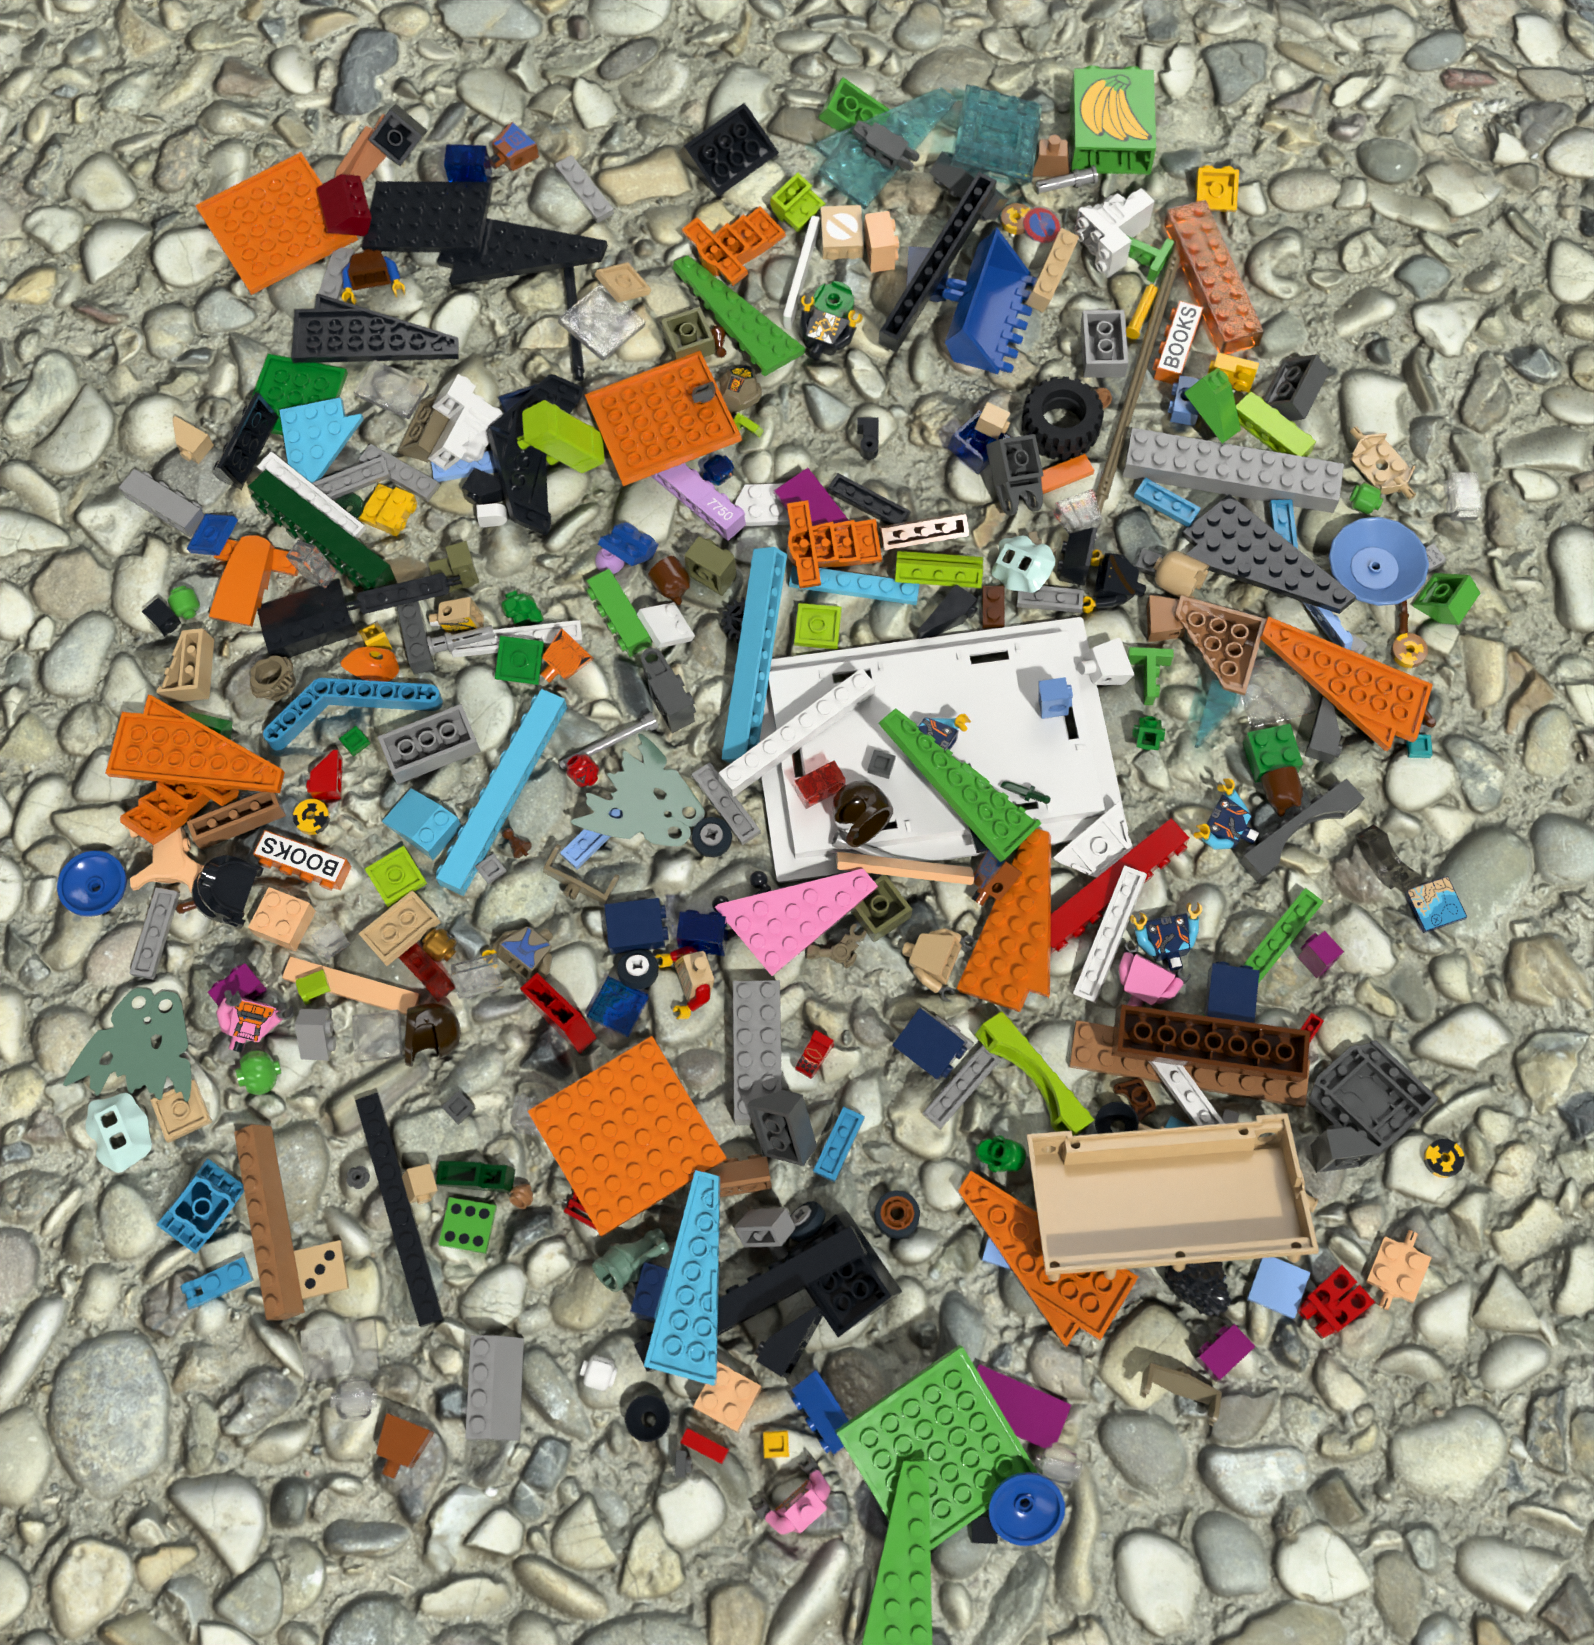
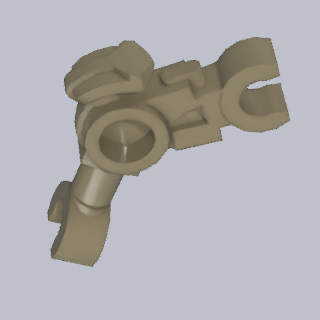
M853 924L850 927L849 936L845 934L838 944L831 946V949L809 945L807 947L806 959L831 958L836 963H843L847 969L856 961L857 954L854 953L852 957L850 955L859 947L857 942L865 939L867 931L864 930L861 935H856L854 931L857 925Z

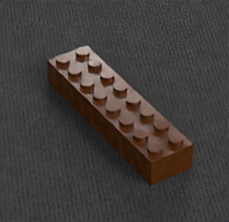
M1121 1004L1115 1012L1111 1056L1301 1082L1307 1079L1310 1031Z

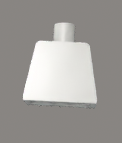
M1120 638L1093 647L1084 656V661L1078 663L1079 673L1081 675L1089 674L1092 683L1095 685H1123L1135 675Z

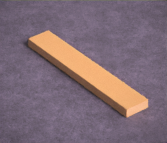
M837 852L836 855L837 869L855 871L864 869L866 873L973 885L974 882L972 867Z
M294 957L289 958L282 976L284 980L296 983V979L300 977L303 978L324 970L331 990L327 993L407 1015L409 1007L418 1005L421 997L419 993Z

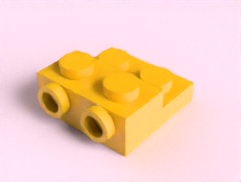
M1210 165L1198 168L1195 185V210L1236 212L1239 169H1234L1231 166L1216 169Z
M1218 353L1216 360H1211L1207 375L1219 368L1228 376L1232 389L1249 393L1259 363Z
M378 484L358 518L365 524L397 537L399 532L403 531L406 527L410 514L415 512L417 501L414 494L397 487L391 489Z

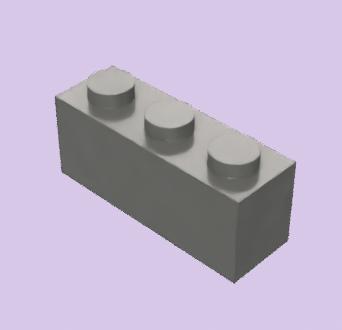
M419 602L397 606L408 661L414 675L435 670L433 656H431L427 642L428 633Z

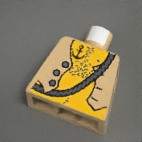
M471 597L441 602L438 613L429 615V623L431 627L441 626L445 632L456 634L483 627L484 614Z

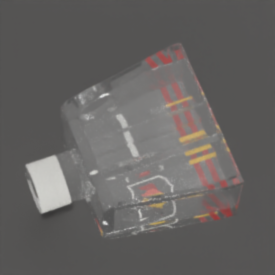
M1093 489L1055 503L1054 515L1068 534L1093 527L1097 528V530L1100 528L1102 516ZM1096 533L1095 541L1099 538V536H1098L1097 533Z

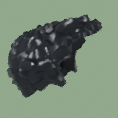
M1222 1261L1186 1264L1183 1271H1175L1172 1265L1165 1266V1280L1174 1294L1187 1305L1197 1309L1200 1314L1203 1313L1208 1316L1215 1314L1219 1316L1221 1312L1227 1311L1228 1306L1232 1302V1299L1229 1297L1230 1293L1227 1290L1228 1285L1224 1283L1227 1275H1225L1222 1268Z

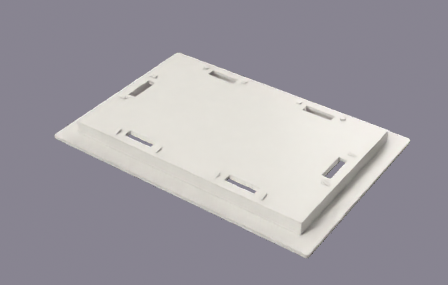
M1077 617L772 659L759 743L842 683H834L832 675L857 672L862 668L864 671L870 670L871 680L876 684L875 694L800 748L804 777L795 778L792 755L762 776L777 882L785 883L851 872L837 869V852L865 855L848 847L840 850L832 846V840L836 831L840 829L848 833L853 825L839 824L835 821L832 809L833 797L843 786L854 781H868L882 789L893 806V815L889 822L896 821L897 824L895 829L881 830L865 845L900 859L922 862L970 857L986 853L984 851L976 854L964 820L878 724L895 708L916 723L917 726L925 717L930 719L956 718L960 714H966L971 723H965L968 728L966 732L961 731L960 728L957 729L959 730L958 739L950 750L953 752L952 756L961 763H970L974 770L990 781V784L996 791L1004 792L1008 795V800L1014 805L1037 802L1038 809L1026 810L1025 813L1035 821L1038 819L1042 823L1037 829L1050 833L1051 845L1071 842L1118 801L1122 804L1098 687L1092 683L1089 674L1081 675L1078 671V663L1084 661V656L1089 651L1083 618ZM1005 651L1008 653L1009 659L977 664H971L970 656ZM1066 677L1067 685L1071 684L1073 692L1072 712L1078 736L1077 739L1069 740L1064 716L1041 718L1038 700L1039 681ZM874 750L896 756L889 779L867 773ZM1004 781L1013 782L1029 789L1032 785L1036 787L1034 791L1050 796L1051 801L1049 804H1044L1030 798L1028 802L1024 800V796L1005 790L1000 786ZM1122 808L1124 820H1125V822H1126L1125 815H1124V810H1123V808ZM857 831V833L855 834V836H854L853 839H856V838L859 837L858 831Z

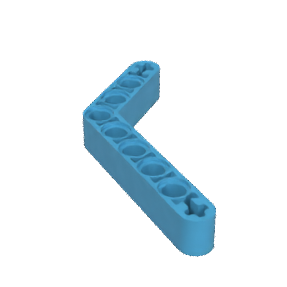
M318 678L264 729L263 737L273 750H282L328 705L436 711L442 707L443 698L438 688L431 684ZM327 689L326 692L319 694L321 690ZM349 690L347 694L341 695L343 691ZM365 692H370L369 695L362 696ZM387 693H392L390 697H384ZM414 694L412 698L405 699L407 695ZM311 704L309 708L303 709L306 705ZM296 719L294 723L288 724L290 720Z

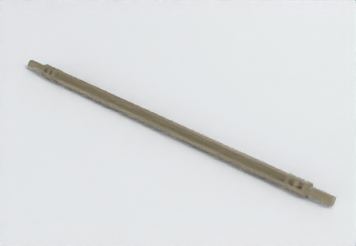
M1176 239L1172 254L1169 255L1156 301L1096 492L1097 499L1092 515L1095 517H1100L1104 502L1108 499L1168 297L1180 263V252L1183 246V240Z

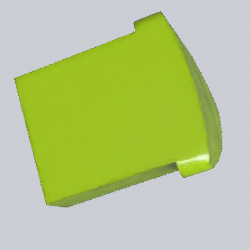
M739 412L734 418L739 431L744 427L759 438L764 432L759 425Z
M324 970L296 979L298 993L305 1005L312 1003V998L331 991Z

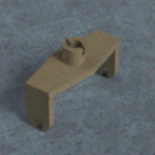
M557 844L543 868V873L566 885L567 887L563 894L566 897L570 894V899L576 900L578 893H582L606 904L620 876L615 874L605 894L597 891L580 880L552 868L561 850V845Z
M1153 1363L1147 1366L1142 1375L1141 1397L1146 1398V1394H1149L1153 1382L1175 1395L1208 1404L1207 1424L1214 1426V1422L1216 1423L1219 1417L1222 1392L1193 1377L1189 1369L1185 1373L1186 1368L1184 1367L1173 1370Z

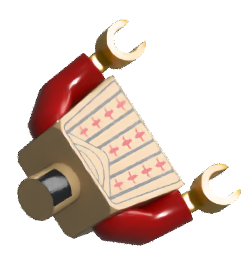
M684 946L671 951L670 954L664 953L655 956L656 959L662 958L663 960L659 968L669 967L675 962L674 965L687 1000L686 1006L676 1005L673 1008V1012H680L676 1019H689L691 1011L694 1012L710 1000L714 984V977L705 952H697L691 946Z

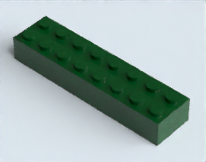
M266 469L248 486L252 494L250 497L257 504L256 509L262 515L266 516L268 514L275 525L279 528L283 526L287 529L286 532L293 539H300L302 545L309 551L314 550L321 561L332 564V568L339 575L345 574L353 586H360L364 589V592L397 584L393 571L387 562Z

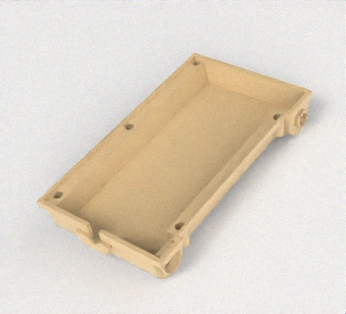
M1288 1113L1256 1116V1121L1104 1134L1072 1136L1071 1131L1027 1134L1045 1275L1051 1281H1058L1061 1274L1103 1271L1105 1278L1111 1280L1116 1277L1118 1269L1172 1265L1175 1271H1183L1186 1264L1287 1256L1291 1262H1298L1301 1255L1318 1254L1319 1248L1309 1209V1199L1305 1192V1182L1302 1170H1300ZM1264 1133H1275L1267 1137H1258Z

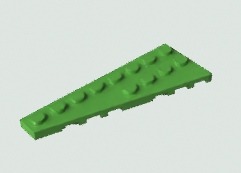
M686 255L674 261L673 269L685 283L692 286L696 297L700 296L705 302L704 306L714 312V318L730 337L739 342V348L742 351L746 350L751 356L750 361L762 369L761 374L763 376H767L804 354L806 349L804 346L712 275L693 258Z
M895 708L878 723L1000 862L1006 859L1042 824L1038 819L1035 821L1025 813L1026 809L1022 806L1017 807L1008 800L1009 796L1004 792L996 791L989 780L966 762L961 763L952 756L953 752L949 749L944 750L936 744L934 737L922 733L916 726V723Z
M928 1459L902 1460L861 1645H932Z

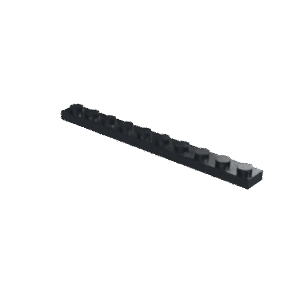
M377 1092L355 1100L418 1324L422 1328L445 1319L412 1205L407 1197L402 1179L403 1174L380 1095Z

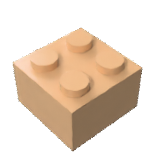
M889 211L865 214L864 240L871 273L894 270L895 261H898L897 248H899L898 236H894V231H896L895 220L890 218Z
M268 887L248 928L255 936L296 952L316 911L309 902Z
M717 1362L716 1386L705 1384L693 1407L702 1414L739 1433L762 1387Z

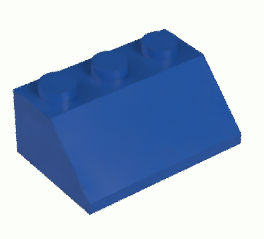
M815 1370L792 1389L794 1396L791 1399L798 1410L803 1408L808 1417L804 1420L813 1432L817 1429L822 1437L819 1443L826 1454L831 1451L834 1456L844 1449L835 1430L848 1422L849 1419L817 1370Z

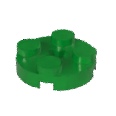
M832 281V284L828 285L824 283L815 291V309L845 318L854 308L852 290L842 282ZM835 298L838 299V300H837L838 303H835V304H833V303H831V302L829 301V300H834Z

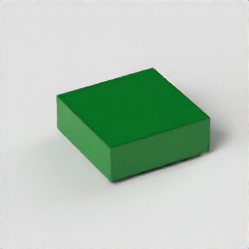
M357 726L339 738V741L353 757L371 744Z

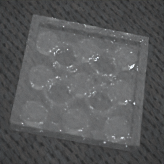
M601 283L558 318V323L602 361L607 359L645 327V321L623 302L618 303Z
M1279 655L1255 660L1245 696L1240 694L1251 728L1315 713L1316 707L1306 680Z

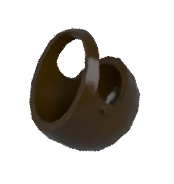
M868 781L851 782L843 786L833 797L832 809L835 821L839 824H853L846 837V843L851 847H859L874 838L886 826L893 815V806L882 789ZM857 831H858V832H859V837L856 838V839H853L854 836H855V834H856Z
M437 1003L419 1004L407 1009L405 1065L412 1067L416 1054L424 1049H434L438 1058L441 1059L457 1048L461 1037V1027L452 1009Z

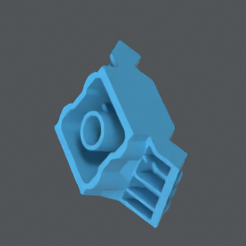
M207 1159L156 1225L196 1254L244 1192L243 1184Z

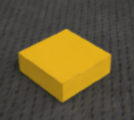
M788 1431L763 1432L764 1458L789 1457Z

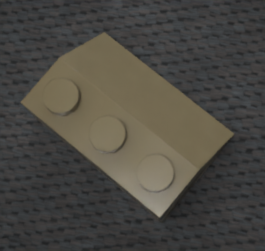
M438 395L421 400L397 450L399 454L430 462L428 458L449 421V418L432 407Z

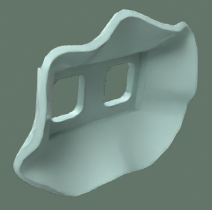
M1021 535L1002 539L999 542V555L991 574L996 579H999L1008 590L1033 593L1038 591L1049 578L1055 566V557L1048 545H1035L1027 536ZM1012 550L1015 552L1012 561L1009 564L1003 562L1002 559L1006 551ZM1029 557L1032 561L1028 569L1025 571L1019 569L1022 559Z
M121 1093L114 1097L90 1102L85 1128L89 1137L97 1143L96 1157L100 1163L112 1171L120 1173L150 1152L152 1142L147 1116L130 1094ZM114 1111L117 1123L105 1128L101 1119L102 1116ZM122 1132L126 1139V1144L118 1149H113L110 1138Z

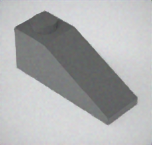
M1322 695L1305 756L1331 764L1335 757L1338 758L1341 753L1342 745L1339 744L1341 734L1334 706Z

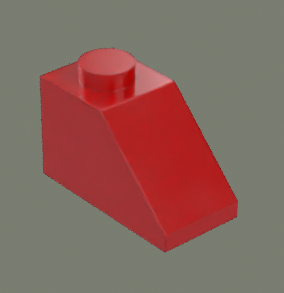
M338 750L330 752L310 771V779L307 780L306 787L307 792L314 799H341L343 758Z

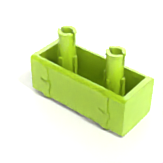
M546 400L523 411L524 435L517 438V443L521 449L524 450L533 446L547 454L546 460L550 465L560 461L580 473H585L604 463L603 438L601 432L593 426L587 425L560 409L559 406L551 404Z

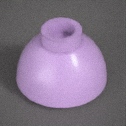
M601 548L595 557L596 567L601 572L610 569L612 574H615L625 564L623 560L604 548Z

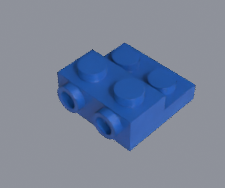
M626 522L614 526L612 533L600 537L598 542L599 546L631 566L653 559L659 545L650 535L639 532L634 525Z

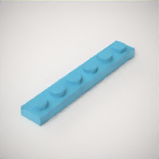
M792 565L789 587L800 589L797 567ZM819 568L821 586L801 588L917 605L920 584L895 582L893 578Z

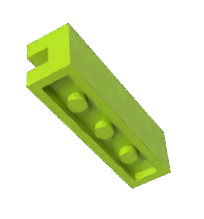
M1250 391L1236 405L1240 426L1274 452L1308 457L1312 453L1316 443L1313 437L1303 432L1293 421L1286 419L1276 408L1269 406L1260 396Z
M897 551L895 582L955 586L957 584L960 587L970 588L982 587L983 557Z

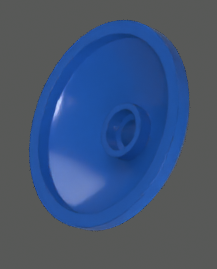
M103 851L81 853L72 858L59 875L57 882L59 899L69 911L76 915L93 917L104 914L115 907L123 897L127 885L126 872L123 865L109 853ZM97 886H100L98 891H94Z
M1023 1472L1004 1479L995 1488L989 1501V1518L994 1530L1001 1538L1015 1545L1031 1546L1048 1540L1057 1532L1064 1519L1065 1503L1060 1489L1051 1479L1038 1473ZM1024 1498L1028 1499L1025 1503L1020 1502Z

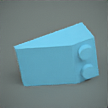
M412 788L382 820L383 824L433 861L462 827L458 817Z

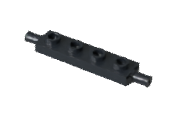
M439 573L360 592L357 594V600L345 602V606L354 605L347 607L346 611L360 609L363 614L446 595L449 594L451 586L462 584V580L453 582L454 580L461 579L460 575L447 578L444 573Z

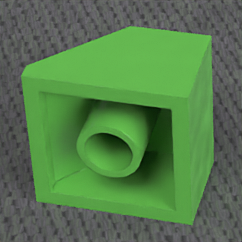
M1434 573L1412 605L1441 624L1459 625L1480 595V591L1470 575Z

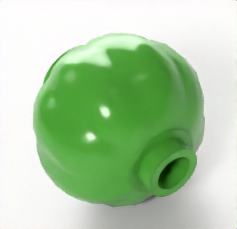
M260 1050L245 1054L240 1060L241 1067L235 1069L239 1087L246 1086L247 1092L254 1095H262L271 1091L276 1085L277 1075L281 1074L279 1061H273L268 1053Z

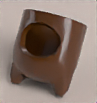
M668 556L660 560L648 573L649 580L662 596L671 599L676 605H681L682 596L690 588L691 579L688 572L675 556Z
M1296 767L1279 768L1261 777L1267 801L1275 808L1280 817L1285 815L1286 809L1301 805L1303 787Z

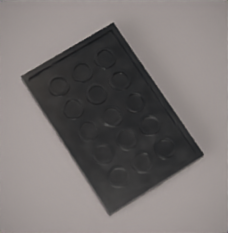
M377 181L370 208L372 219L368 233L364 235L363 250L371 249L372 251L380 250L381 252L480 253L493 190L492 183Z

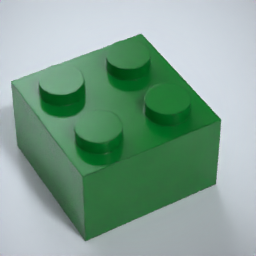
M1291 724L1248 732L1242 742L1255 783L1261 782V777L1273 770L1283 767H1296L1299 773L1303 766Z

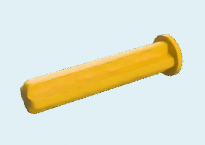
M1154 284L1146 287L1130 324L1126 327V336L1128 338L1138 339L1140 336L1139 331L1158 292V288Z

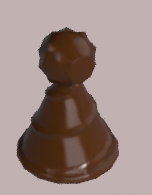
M714 326L710 331L714 337L715 346L718 348L716 355L718 358H724L727 354L725 348H723L726 331L723 327Z
M511 828L504 829L502 836L510 841L514 858L517 859L523 855L527 856L532 843L515 837L514 831Z

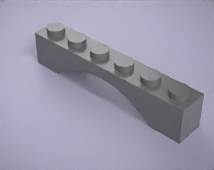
M1347 778L1341 783L1338 781L1334 782L1327 789L1328 793L1324 796L1321 793L1310 802L1312 805L1308 808L1301 807L1294 813L1295 817L1292 820L1288 821L1285 819L1276 827L1278 829L1273 834L1268 832L1259 840L1260 844L1256 847L1251 845L1243 851L1242 854L1244 856L1240 864L1257 883L1275 871L1280 863L1281 852L1286 841L1296 831L1316 821L1343 819L1361 805L1365 798Z

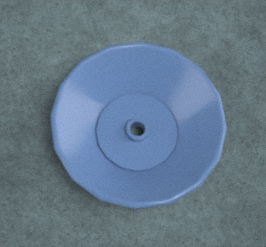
M1383 517L1360 518L1344 526L1332 540L1328 557L1333 577L1356 596L1355 599L1376 606L1395 605L1413 597L1425 583L1429 568L1426 548L1415 532L1398 521Z

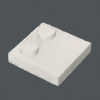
M674 602L643 608L637 613L638 618L657 649L690 642L695 637Z

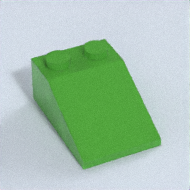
M842 77L833 87L818 118L833 129L853 135L852 131L858 120L871 126L874 122L884 126L891 110Z
M1217 368L1201 378L1184 394L1223 444L1241 431L1231 383L1228 381L1226 373Z

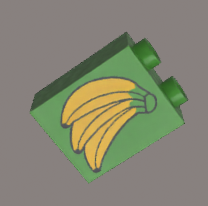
M1093 65L1083 69L1074 68L1070 91L1071 173L1075 169L1083 170L1090 168L1091 165H1095L1097 173L1151 174L1156 152L1154 70H1141L1136 66H1129L1124 69H1101Z

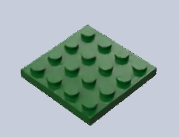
M267 354L253 395L255 392L259 393L279 416L271 433L283 435L280 416L281 409L339 398L348 372L345 368L319 363H293L292 358Z

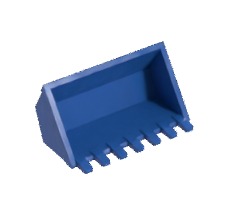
M995 228L988 237L978 243L966 281L948 278L945 284L950 289H944L942 292L943 298L958 302L945 340L953 362L986 370L994 374H998L999 370L1008 373L1013 371L1014 366L1003 361V358L1006 356L1016 359L1018 356V350L1008 347V343L1022 344L1023 336L1012 331L1013 328L1027 329L1028 323L1017 318L1018 313L1031 316L1032 308L1021 303L1023 299H1028L1031 292L1026 290L1027 285L1033 287L1037 279L1031 276L1028 268L998 228Z

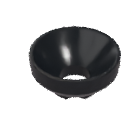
M1116 1101L1105 1104L1095 1117V1128L1098 1134L1114 1133L1111 1130V1125L1115 1121H1121L1125 1124L1123 1132L1138 1131L1139 1120L1135 1110L1123 1102Z
M640 1396L634 1399L626 1410V1428L639 1441H656L669 1428V1408L657 1396ZM647 1412H652L656 1416V1423L652 1427H645L642 1424V1416Z

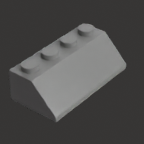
M471 1336L465 1439L470 1441H520L524 1338Z

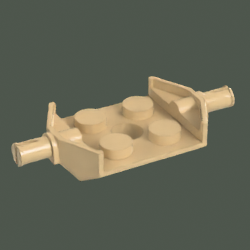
M1357 426L1352 428L1350 433L1357 440V446L1350 460L1374 487L1381 490V494L1387 495L1402 491L1408 500L1413 499L1416 493L1408 486V481L1415 466L1411 469L1385 440L1386 433L1366 436ZM1376 464H1383L1386 470H1379Z

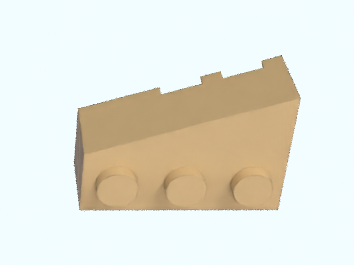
M203 628L182 630L172 654L174 658L170 668H166L164 673L166 677L162 687L159 686L156 692L168 703L209 699L214 639Z

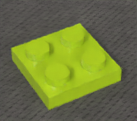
M799 603L794 646L838 650L842 607Z
M404 845L365 868L366 873L387 907L397 903L410 891L413 890L415 892L427 885L426 880Z

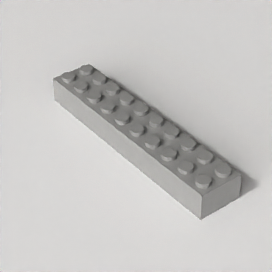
M1132 428L1123 477L1144 480L1146 477L1155 483L1225 495L1230 494L1231 496L1265 502L1292 499L1294 507L1334 513L1340 498L1344 464Z

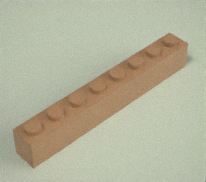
M252 1124L235 1131L234 1135L266 1320H287L305 1313L272 1126Z

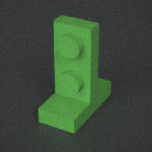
M1128 236L1132 240L1128 257L1139 261L1143 265L1150 266L1147 281L1155 283L1169 255L1172 253L1174 241L1167 238L1159 250Z
M1129 647L1127 657L1130 664L1144 665V705H1153L1155 698H1159L1160 685L1156 684V678H1159L1160 666L1171 665L1174 649Z

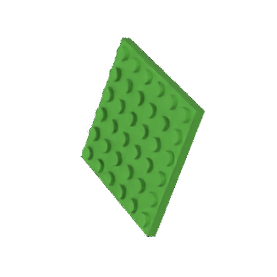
M961 1345L952 1349L835 1430L836 1435L888 1521L890 1520L902 1460H929L931 1550L987 1511L993 1491L1004 1479L1023 1472L1038 1473Z

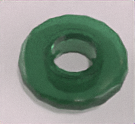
M345 494L336 500V503L344 510L349 506H353L348 513L356 519L363 513L364 501L356 494Z

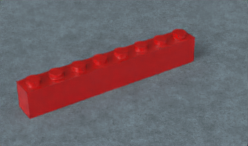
M1172 818L1051 914L1050 955L1055 950L1057 952L1062 951L1068 945L1067 941L1073 936L1075 939L1078 938L1086 930L1085 926L1090 922L1093 925L1103 917L1102 913L1108 908L1124 865L1146 873L1147 877L1144 882L1146 883L1154 876L1153 872L1157 868L1162 870L1171 862L1170 858L1175 854L1180 856L1188 848L1186 845L1190 837Z

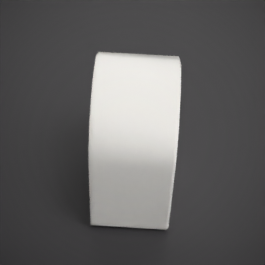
M503 504L476 506L480 528L500 526L507 522V509Z

